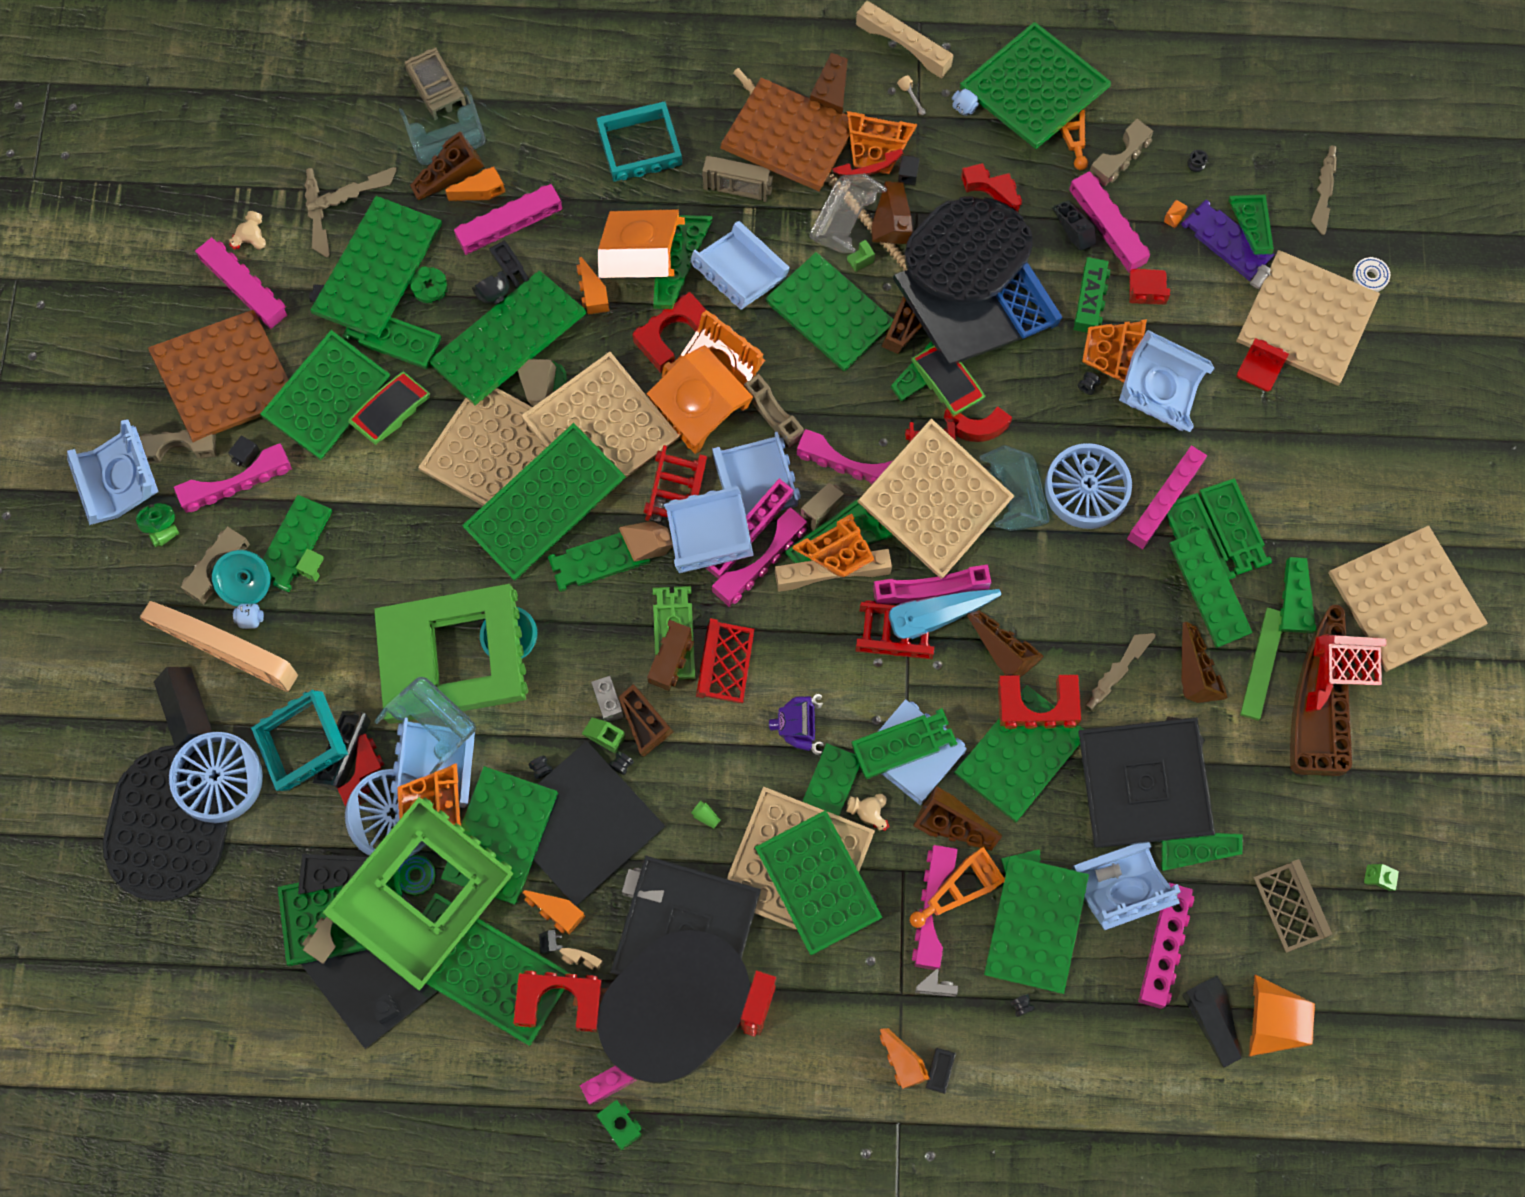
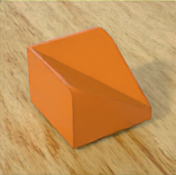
M1176 200L1166 213L1164 222L1176 228L1185 216L1188 207Z

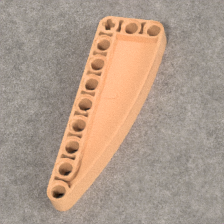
M149 601L139 617L144 622L285 692H289L298 677L296 671L286 660L228 632L166 606Z

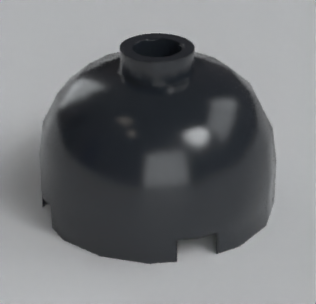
M504 271L497 272L498 276L494 277L491 275L477 283L475 287H472L474 294L480 301L487 304L494 302L497 305L505 300L504 296L509 291V281Z

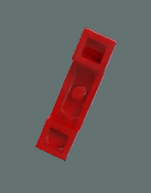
M898 149L885 153L886 161L855 170H851L849 163L832 168L833 173L844 177L872 175L894 164L903 155V150Z
M1319 636L1316 637L1313 655L1320 657L1316 690L1308 693L1306 712L1320 710L1326 703L1333 684L1325 683V645L1319 644ZM1332 648V657L1335 658V651ZM1334 669L1332 670V679L1335 678Z

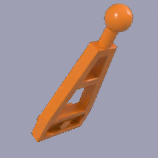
M1084 108L1079 113V121L1068 122L1060 129L1069 150L1075 151L1076 159L1074 160V166L1078 170H1084L1088 166V160L1082 153V149L1085 147ZM1079 130V141L1074 142L1069 131Z
M984 847L978 849L961 863L927 901L929 907L922 912L917 911L911 914L910 923L913 927L920 928L925 924L926 918L933 913L940 915L991 892L1004 882L1005 878ZM971 866L984 888L963 897L954 882ZM949 890L955 901L940 907L937 901Z

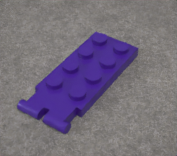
M1208 200L1202 202L1195 209V213H1191L1181 223L1184 228L1189 227L1196 233L1195 237L1249 281L1256 275L1258 267H1261L1262 264L1266 266L1274 257V254H1254L1242 228L1222 211L1218 210L1216 212L1211 208Z

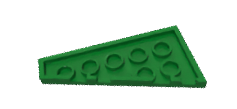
M679 215V217H685V225H677L670 250L671 269H674V276L655 277L654 309L673 308L692 266L690 261L693 251H699L712 222V216Z
M857 499L799 542L806 538L810 541L835 528L837 521L850 514L853 515L854 522L859 527L860 534L867 545L894 537V535L860 505ZM792 547L786 550V555L794 564L813 561L792 549Z

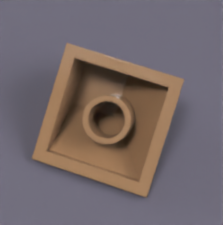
M653 521L619 528L634 562L664 556L673 547L672 537L668 528Z

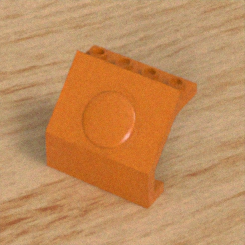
M679 209L610 211L598 248L599 278L674 276V269H671L670 250L677 225H685V217H679Z
M706 310L701 315L697 332L682 354L672 364L667 362L663 366L662 377L684 355L703 345L707 346L743 386L754 378L765 360L763 359V353L757 347L751 345L744 337L734 332L730 326L725 325L717 316Z
M706 345L684 355L647 393L650 401L694 454L701 451L708 435L736 409L740 408L742 411L747 409L753 398Z

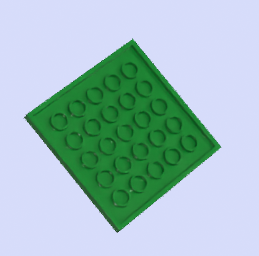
M1036 22L1032 23L960 83L962 90L968 89L978 97L977 102L1035 149L1041 146L1111 86L1109 79Z

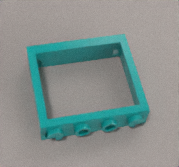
M665 101L596 118L613 182L618 180L624 181L635 176L641 177L647 173H657L664 169H673L676 166L682 165V155ZM664 118L674 153L616 167L606 132Z
M311 690L304 692L303 696L289 701L287 706L273 711L271 716L260 719V723L251 728L276 791H289L348 755L322 691ZM314 704L331 749L286 775L269 731Z

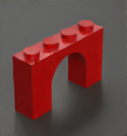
M691 292L678 298L672 309H664L658 316H653L646 325L638 327L633 333V342L658 371L662 373L663 366L667 362L672 364L675 361L674 353L660 338L663 329L669 324L680 322L689 325L697 332L701 315L706 309Z
M1019 675L1000 676L998 679L1000 726H1005L1006 729H1015L1017 726H1025L1027 729H1033L1037 726L1055 728L1060 725H1064L1065 728L1076 727L1081 721L1078 675H1058L1056 679L1057 705L1046 713L1033 712L1024 705L1021 699Z
M524 971V974L519 973L514 1025L536 1028L537 1009L541 997L549 990L562 988L570 991L578 1002L576 1031L597 1032L601 980H598L597 976L587 975L585 978H577L575 974H565V977H559L556 973L545 972L544 975H536L534 971Z
M756 971L741 1016V1029L744 1030V1034L755 1037L756 1034L761 1035L776 987L775 976Z

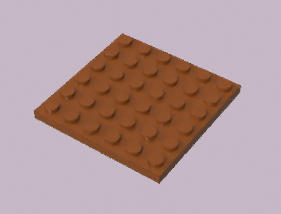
M760 78L722 141L720 149L820 191L850 137L848 115L840 114L833 108L824 107L817 101H810L809 98Z
M254 309L148 347L149 353L192 442L261 417L260 413L289 380Z

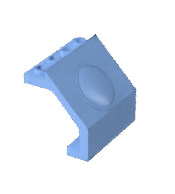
M1147 330L1133 352L1119 401L1174 426L1178 430L1191 432L1194 425L1189 415L1197 387L1206 372L1211 374L1214 366L1210 360Z
M128 419L121 421V431L118 435L98 448L76 454L75 449L67 451V460L89 525L119 518L158 492L137 429L130 425Z
M1150 843L1133 844L1072 867L1071 870L1089 874L1084 901L1104 930L1180 903L1177 897L1181 892L1178 884L1171 888L1159 872L1149 850L1151 847ZM1112 863L1119 864L1122 875L1118 876V879L1115 877L1098 882L1096 869L1112 866Z

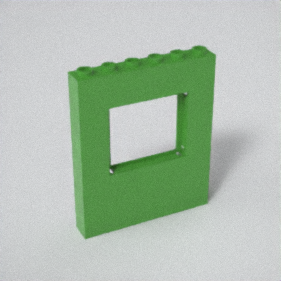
M510 584L374 608L385 721L389 724L403 722L404 718H408V721L526 700L525 694L528 693V687L523 675H526V669L521 659V656H524V650L519 640L522 637V632L517 622V619H520V614L515 601H518L517 591ZM486 619L491 676L440 685L435 628Z
M418 797L323 912L327 918L418 991L514 874L510 871L512 867L504 861L500 863L495 859L497 855L488 848L484 850L480 847L481 842L472 835L469 838L463 833L465 829L458 823L453 825L448 821L449 816L441 810L437 812L433 809L432 806L434 804L425 797L423 799ZM420 841H423L470 879L435 924L385 885Z

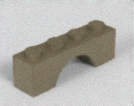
M1136 119L1125 130L1123 136L1126 150L1118 155L1103 153L1091 165V174L1096 176L1105 187L1109 182L1113 183L1117 179L1118 173L1121 170L1125 171L1132 159L1135 160L1140 155L1141 149L1143 147L1147 148L1150 145L1153 130Z
M758 374L746 382L744 387L753 396L751 403L773 430L778 432L779 437L783 438L786 446L790 448L800 441L804 433L803 427L793 415H788L780 407L763 378Z
M182 430L178 433L162 432L157 435L143 434L139 436L149 464L160 463L165 453L176 447L189 448L198 459L217 457L215 434H210L195 442H192L187 430Z
M227 526L225 530L219 533L217 541L213 546L211 545L206 550V555L203 559L195 564L190 576L185 577L181 586L182 590L204 605L215 591L211 583V574L216 562L230 551L246 550L250 545L247 539Z
M323 917L320 918L315 925L317 931L313 936L309 934L302 943L305 946L303 951L322 964L336 947L330 935L333 922L327 917L325 919Z

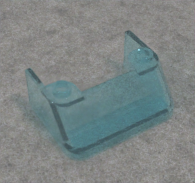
M467 87L463 89L468 105L458 110L459 122L426 133L424 127L419 123L409 124L403 109H399L410 143L420 164H431L434 155L437 156L443 149L442 145L459 131L462 132L474 149L483 146L485 143V135L472 95Z
M1003 445L980 456V460L991 463L990 469L993 476L1001 479L1003 486L1014 495L1008 503L1009 512L1004 514L1002 520L995 522L996 527L1014 531L1049 523V514L1037 464L1031 454Z
M418 677L384 707L374 721L378 724L389 713L398 720H404V718L412 715L439 741L434 747V754L440 760L429 774L438 771L476 730L474 722L425 677Z

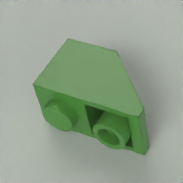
M593 717L582 732L583 736L613 753L617 752L625 739L624 731L609 722Z

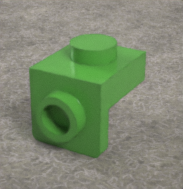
M1383 864L1367 865L1364 883L1367 885H1378L1389 891H1396L1399 871Z

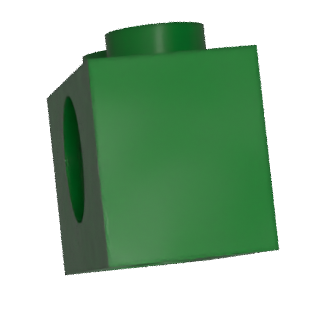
M615 1100L599 1112L597 1117L622 1151L642 1136L639 1132L642 1128L636 1119L631 1121L627 1115L630 1111L624 1102L619 1104ZM620 1118L625 1119L627 1122L626 1127L622 1130L615 1127V1122Z

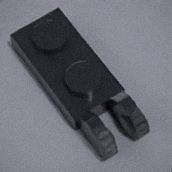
M505 240L489 248L490 253L516 289L520 286L518 280L514 277L516 274L519 273L524 282L529 281L523 266Z

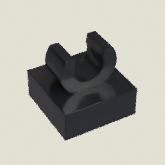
M547 930L540 933V954H549L563 948L562 945H556V939L562 938V935L555 934V930Z

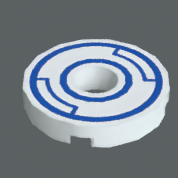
M1373 257L1364 258L1355 266L1353 280L1367 289L1379 292L1388 284L1390 270L1380 259ZM1367 272L1374 273L1376 278L1368 277Z

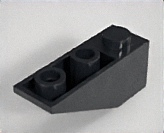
M1069 200L1052 207L1069 239L1080 251L1096 244L1094 226Z

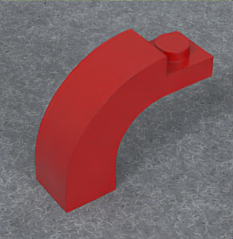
M998 406L988 417L981 420L969 419L961 413L953 417L948 408L944 413L946 422H955V435L972 442H984L998 437L1009 427L1012 417Z

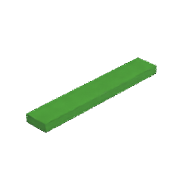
M1268 607L1265 611L1240 716L1257 721L1261 718L1282 632L1279 631V625L1282 620L1280 616L1281 611Z

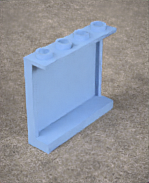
M740 221L734 224L730 233L700 253L694 250L690 261L694 268L698 269L707 280L711 281L739 309H743L785 280L790 269L786 263Z
M775 432V437L746 445L722 451L720 447L712 449L722 489L724 490L729 486L739 487L746 516L779 478L794 490L793 497L781 510L798 506V499H801L799 489L795 488L793 484L795 482L794 473L789 471L788 465H790L788 454L784 455V440L779 438L778 432Z
M729 486L720 491H708L706 494L699 496L691 495L687 499L671 500L669 503L664 504L675 553L674 563L679 573L754 556L742 494L738 486Z
M905 699L879 731L924 714L919 711V707L914 702H908ZM956 738L958 745L950 747V745L939 748L940 751L936 754L882 773V775L921 806L934 787L942 780L957 760L965 754L967 748L964 747L965 744L960 739Z
M404 718L402 724L399 723L397 735H400V743L397 742L395 754H398V761H395L393 766V773L397 774L395 781H392L391 793H394L393 799L397 798L396 800H398L397 787L412 781L410 778L401 776L402 770L422 778L457 763L459 807L465 808L468 804L475 727L467 726L466 729L407 722L408 718Z

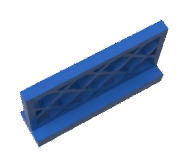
M1026 262L1017 273L1018 281L1012 279L1010 284L1016 285L1015 291L1004 288L1001 293L995 295L1022 339L1051 327L1052 329L1057 327L1062 319L1060 312L1028 262ZM1018 288H1026L1028 294L1018 293ZM1003 293L1012 295V302L1005 300ZM1018 297L1026 300L1025 305L1022 306L1014 303L1015 298ZM1028 301L1035 303L1037 310L1028 308ZM1012 309L1022 310L1021 317L1014 315ZM1025 312L1035 314L1034 320L1023 318ZM1037 316L1044 317L1047 323L1036 322ZM1022 322L1032 325L1031 330L1025 332L1021 326Z

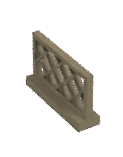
M1299 859L1253 877L1286 953L1332 935ZM1289 869L1292 876L1290 883L1278 879L1281 871ZM1266 877L1274 880L1271 890L1263 888L1259 880ZM1276 882L1288 886L1284 896L1273 892ZM1290 887L1299 891L1300 897L1298 902L1286 898ZM1271 894L1283 899L1279 909L1270 906L1268 901ZM1285 900L1296 905L1292 915L1281 911ZM1298 906L1307 910L1308 916L1306 921L1295 917ZM1279 913L1291 918L1287 928L1278 925L1277 918ZM1293 919L1304 923L1300 934L1289 930ZM1306 925L1315 928L1318 936L1311 939L1303 936ZM1288 932L1299 937L1297 943L1288 947L1285 941Z

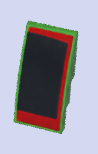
M935 346L911 358L930 390H934L941 403H945L953 417L986 397L964 365L959 362L947 367Z
M403 371L376 392L348 422L376 445L400 428L402 421L415 413L416 407L429 399L430 393Z

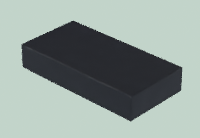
M939 1048L935 1049L928 1075L930 1079L927 1080L925 1089L946 1094L956 1053Z

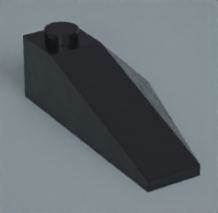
M1218 976L1183 993L1182 996L1222 1067L1225 1068L1240 1060L1242 1057L1228 993Z

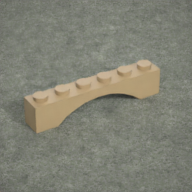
M866 1L857 12V26L870 34L882 35L898 42L914 54L927 70L941 79L951 68L952 53L869 1Z
M889 549L872 551L871 553L874 557L872 562L845 577H876L891 574L892 564ZM814 561L775 566L778 592L798 589L823 580L840 578V576L829 572Z

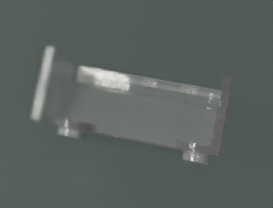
M866 174L841 176L836 182L810 233V239L840 253H855L856 249L852 247V238L849 237V234L863 206L872 204L876 200V194L886 192L887 188Z

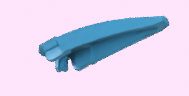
M1000 589L980 590L936 596L918 601L912 600L893 607L889 612V620L894 634L898 638L913 639L978 610L1001 596Z

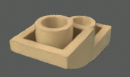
M561 948L560 950L561 955H563L561 959L569 965L574 963L578 966L582 959L584 960L583 964L591 970L594 967L599 970L603 965L602 960L584 951L571 948Z

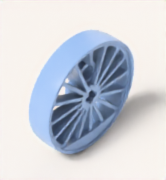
M1078 444L1062 451L1050 465L1045 479V494L1053 512L1064 522L1084 529L1100 528L1116 520L1125 510L1132 491V479L1125 462L1112 450L1097 444ZM1086 454V458L1080 464L1077 455ZM1090 454L1100 456L1099 461L1097 462L1094 458H1091ZM1073 457L1079 474L1065 461V459ZM1103 459L1112 463L1099 476L1095 477ZM1062 464L1073 477L1055 470L1056 467ZM1084 466H1092L1093 471H1087ZM1114 467L1120 473V475L1099 481ZM1052 475H1055L1073 484L1054 483L1052 482ZM1123 479L1124 487L1102 486ZM1053 488L1073 489L1057 495L1053 492ZM1104 491L1124 492V499L1121 500ZM1076 494L1063 506L1057 500ZM1082 495L1074 514L1066 510L1069 505ZM1084 497H1086L1085 515H1076ZM1102 497L1120 506L1114 511ZM1089 498L1097 516H1089ZM1096 500H1097L1110 514H1108V515H1106V516H1102V514H1101V512H1100V510H1099V507H1098V505H1097Z
M225 732L205 733L187 742L176 754L169 774L170 789L180 808L191 817L209 823L227 822L245 813L256 801L263 782L262 766L253 748L243 739ZM222 741L217 762L215 763L212 742ZM226 742L235 743L222 762ZM206 744L209 747L211 766L199 749ZM239 747H241L243 755L227 765ZM196 750L208 769L188 757ZM187 760L204 772L185 770L182 767ZM241 762H245L244 768L231 770ZM180 773L189 774L187 781L179 782ZM247 773V779L229 777L235 774ZM216 774H218L219 777H217V781H214L213 779H215ZM196 778H201V783L194 787L193 781ZM227 781L246 783L248 785V794H245ZM188 785L191 790L181 796L179 787ZM225 785L245 797L238 806L225 789ZM220 788L233 805V809L224 813ZM209 791L204 813L196 812L195 809ZM214 791H216L219 814L209 815ZM195 793H200L191 807H188L184 800Z
M394 769L377 771L365 777L353 789L346 804L345 823L348 834L354 844L368 856L375 850L372 846L386 825H388L387 836L391 831V826L394 827L399 821L398 803L396 805L397 798H394L393 802H391L386 778L396 779L397 774L393 773ZM402 770L401 776L410 778L412 781L419 779L414 774ZM382 779L387 802L373 784L374 781ZM369 785L382 805L360 790ZM358 796L379 809L359 806ZM360 811L376 813L379 815L361 818ZM389 811H391L392 814H395V817L393 819L391 818V816H387ZM381 819L366 830L363 829L362 822ZM381 823H384L369 845L365 834ZM421 841L408 857L419 852L426 844Z

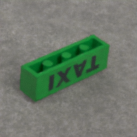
M1087 257L1073 330L1088 333L1089 327L1101 326L1103 317L1099 316L1100 311L1103 312L1105 301L1102 298L1103 295L1106 296L1108 289L1105 280L1109 279L1110 276L1109 261Z

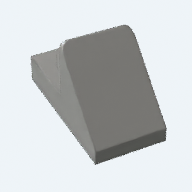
M937 968L916 987L915 993L956 997L958 986H953L952 982L946 981L937 984Z

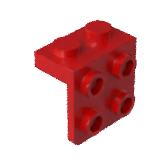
M1131 269L1129 273L1130 303L1166 305L1170 297V288H1167L1166 271Z
M1255 338L1237 373V378L1269 392L1289 353L1285 352L1282 348L1269 345L1264 340Z

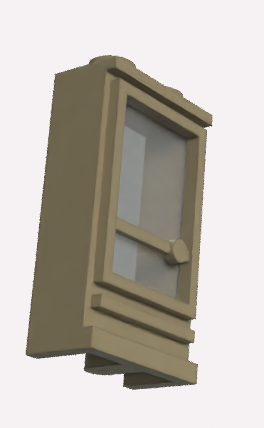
M437 48L427 50L423 54L411 57L404 62L407 73L434 120L438 119L436 111L445 107L446 112L449 113L453 110L452 104L460 101L463 107L466 106L464 95L449 72Z
M706 156L703 167V189L708 190V188H712L714 191L717 189L719 192L758 200L763 199V202H766L767 196H771L773 176H770L769 169Z

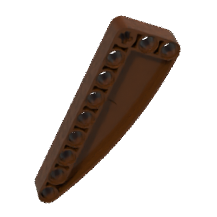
M1340 605L1330 606L1322 616L1309 645L1297 685L1291 723L1290 767L1294 773L1299 775L1342 776L1352 767L1348 684H1333V687L1337 686L1341 693H1337L1332 687L1326 703L1320 710L1306 712L1308 693L1316 690L1320 657L1313 656L1316 637L1325 634L1333 636L1331 631H1335L1338 636H1346L1345 611ZM1330 613L1336 614L1337 619L1332 618ZM1346 650L1345 653H1344V656L1346 657V659H1347V650ZM1341 660L1337 663L1340 669L1343 666ZM1346 670L1345 673H1344V675H1345L1346 678H1348V671H1347V670ZM1334 705L1340 706L1342 712L1337 711ZM1335 724H1340L1343 731L1338 730ZM1337 742L1343 745V750L1336 746ZM1302 760L1305 763V767L1299 766L1297 761ZM1317 761H1322L1325 768L1319 767Z

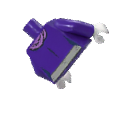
M816 694L813 698L810 696L794 697L784 707L779 708L777 719L769 720L770 730H778L779 736L783 737L786 743L795 748L807 751L812 749L814 754H821L822 751L816 750V745L824 746L822 742L812 744V741H815L814 708L818 709L823 705V703H817L815 700H820L822 696Z

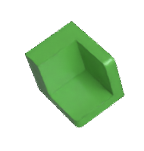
M866 240L859 243L858 251L847 256V260L855 272L874 263L875 253Z
M307 549L296 569L300 575L316 582L320 576L317 570L324 557Z

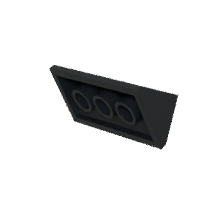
M166 667L154 680V684L175 749L177 750L193 738L213 731L192 668Z
M342 711L337 727L348 755L317 773L312 783L339 792L338 788L345 785L357 756L358 739L361 735L366 734L371 722L367 714L364 712ZM330 743L328 744L326 751L331 749Z

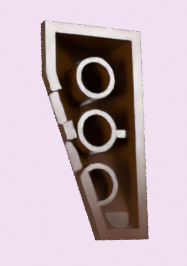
M461 131L442 145L443 149L437 156L434 155L432 163L427 169H423L410 185L418 200L462 181L484 167L479 155Z
M885 181L871 225L872 242L907 244L913 230L903 182Z
M980 610L968 613L969 620L1005 676L1019 675L1022 677L1044 657L1025 640L1022 643L1014 638L1015 634L1010 630L1008 632L999 628L998 622Z
M1184 622L1182 630L1181 678L1184 696L1186 699L1196 703L1228 698L1221 676H1216L1212 668L1215 665L1213 659H1210L1204 651L1207 647L1197 626Z
M937 786L934 787L926 798L913 825L930 836L937 837L939 835L949 838L950 841L955 842V840L967 842L970 846L984 847L991 851L1002 838L1001 833L953 795Z

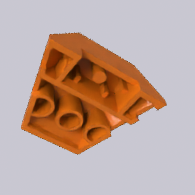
M847 111L854 168H862L886 161L885 153L898 149L903 150L917 124L902 121L899 123ZM895 163L879 173L890 174Z
M1147 319L1134 323L1125 322L1119 325L1108 324L1089 327L1082 362L1125 382L1133 352L1144 337Z
M852 514L837 521L835 528L811 541L806 538L792 547V549L840 577H845L874 560L866 541L863 540L860 534L859 527L854 522Z
M457 763L397 787L399 820L418 797L421 799L425 797L434 804L432 806L433 809L437 812L439 810L443 811L449 816L448 821L453 825L458 823L461 826Z
M1254 975L1253 995L1255 996L1249 1056L1312 1045L1315 1003Z

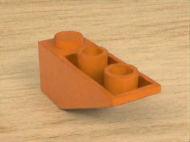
M493 166L482 170L481 173L475 176L467 177L458 184L451 185L445 191L449 201L490 200L505 193V188Z
M579 257L580 264L577 265L578 276L582 275L583 280L579 281L580 291L585 294V297H581L583 308H587L588 314L609 312L606 286L585 260Z
M527 890L523 891L526 897L524 900L532 908L536 905L541 910L539 914L547 921L552 919L556 923L554 927L562 934L566 932L570 935L585 918L584 913L569 900Z
M888 1028L880 1029V1040L883 1046L887 1047L889 1053L887 1058L897 1073L895 1074L897 1084L904 1089L929 1080L930 1078L923 1060Z

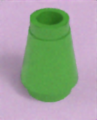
M172 524L163 531L149 533L148 535L154 547H162L178 535L179 532L175 524Z
M702 801L691 812L694 815L693 818L713 829L721 820L707 803L704 804Z

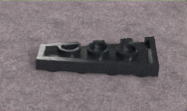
M302 854L298 894L302 895L344 886L368 857Z

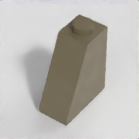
M529 359L518 369L527 401L532 407L553 393L556 366L552 360Z
M828 483L801 508V517L807 521V527L811 531L821 526L843 501L844 493L839 486H833L831 483Z

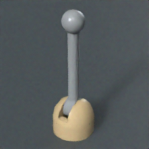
M909 75L902 77L897 82L901 90L909 92L919 109V114L924 115L925 109L921 107L911 90L913 86L912 79Z

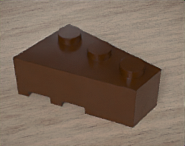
M834 53L830 54L810 94V101H817L824 107L833 108L840 114L843 113L847 58Z
M904 296L898 305L881 346L897 354L923 327Z
M672 620L668 621L667 626H669L666 636L662 637L660 642L662 645L654 658L647 677L648 683L670 691L672 686H676L679 678L677 673L679 669H683L686 663V658H684L686 652H690L694 644L691 628Z
M634 684L619 696L639 753L645 757L674 731Z

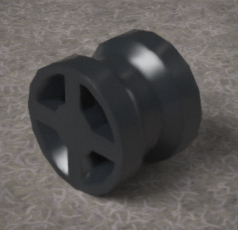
M1194 150L1188 160V168L1193 172H1201L1208 160L1207 153L1203 150Z
M1086 372L1083 376L1084 379L1079 381L1078 388L1085 394L1093 395L1095 387L1100 385L1101 380L1094 373Z
M618 751L616 758L609 765L620 774L626 775L627 768L632 766L634 761Z
M544 755L537 757L528 764L530 769L534 771L535 779L543 778L553 771L552 767L547 764V758Z
M1028 994L1010 1002L1011 1006L1016 1010V1018L1035 1010L1034 1006L1029 1002L1030 997Z

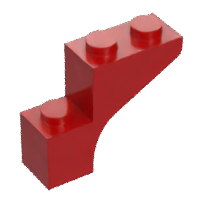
M983 163L962 169L961 179L966 193L971 191L985 192L995 200L1019 212L1022 200L1020 195L1016 193L1015 180L1011 179L1009 173L990 178V173L988 169L985 170Z
M366 734L361 735L358 739L356 767L352 779L344 786L338 788L345 807L356 785L370 774L383 770L382 766L385 765L380 755L377 756L374 751L377 747L373 738L369 739ZM368 785L360 790L367 796L371 793ZM358 796L359 805L367 802L365 799Z

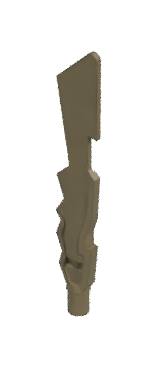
M1336 146L1329 147L1328 156L1323 160L1324 166L1321 168V176H1319L1321 184L1317 188L1321 196L1311 219V222L1321 235L1326 233L1330 208H1327L1328 197H1331L1333 193V173L1336 172L1337 159L1335 155Z
M393 167L368 177L369 180L359 184L353 182L330 194L329 192L316 198L314 202L306 204V208L308 211L316 208L326 209L329 206H337L341 202L345 203L348 198H357L361 191L389 186L396 173V168Z
M312 168L306 169L307 180L304 185L307 189L305 193L306 204L314 202L318 198V194H320ZM316 208L308 211L307 215L313 219L312 249L328 258L330 253L326 229L322 230L321 219L324 218L323 209Z
M1154 633L1134 635L1121 662L1112 663L1111 670L1104 673V678L1098 681V687L1092 691V698H1090V701L1085 706L1088 710L1092 711L1096 704L1100 703L1112 691L1110 688L1117 684L1129 671L1127 666L1134 657L1139 659L1156 636Z

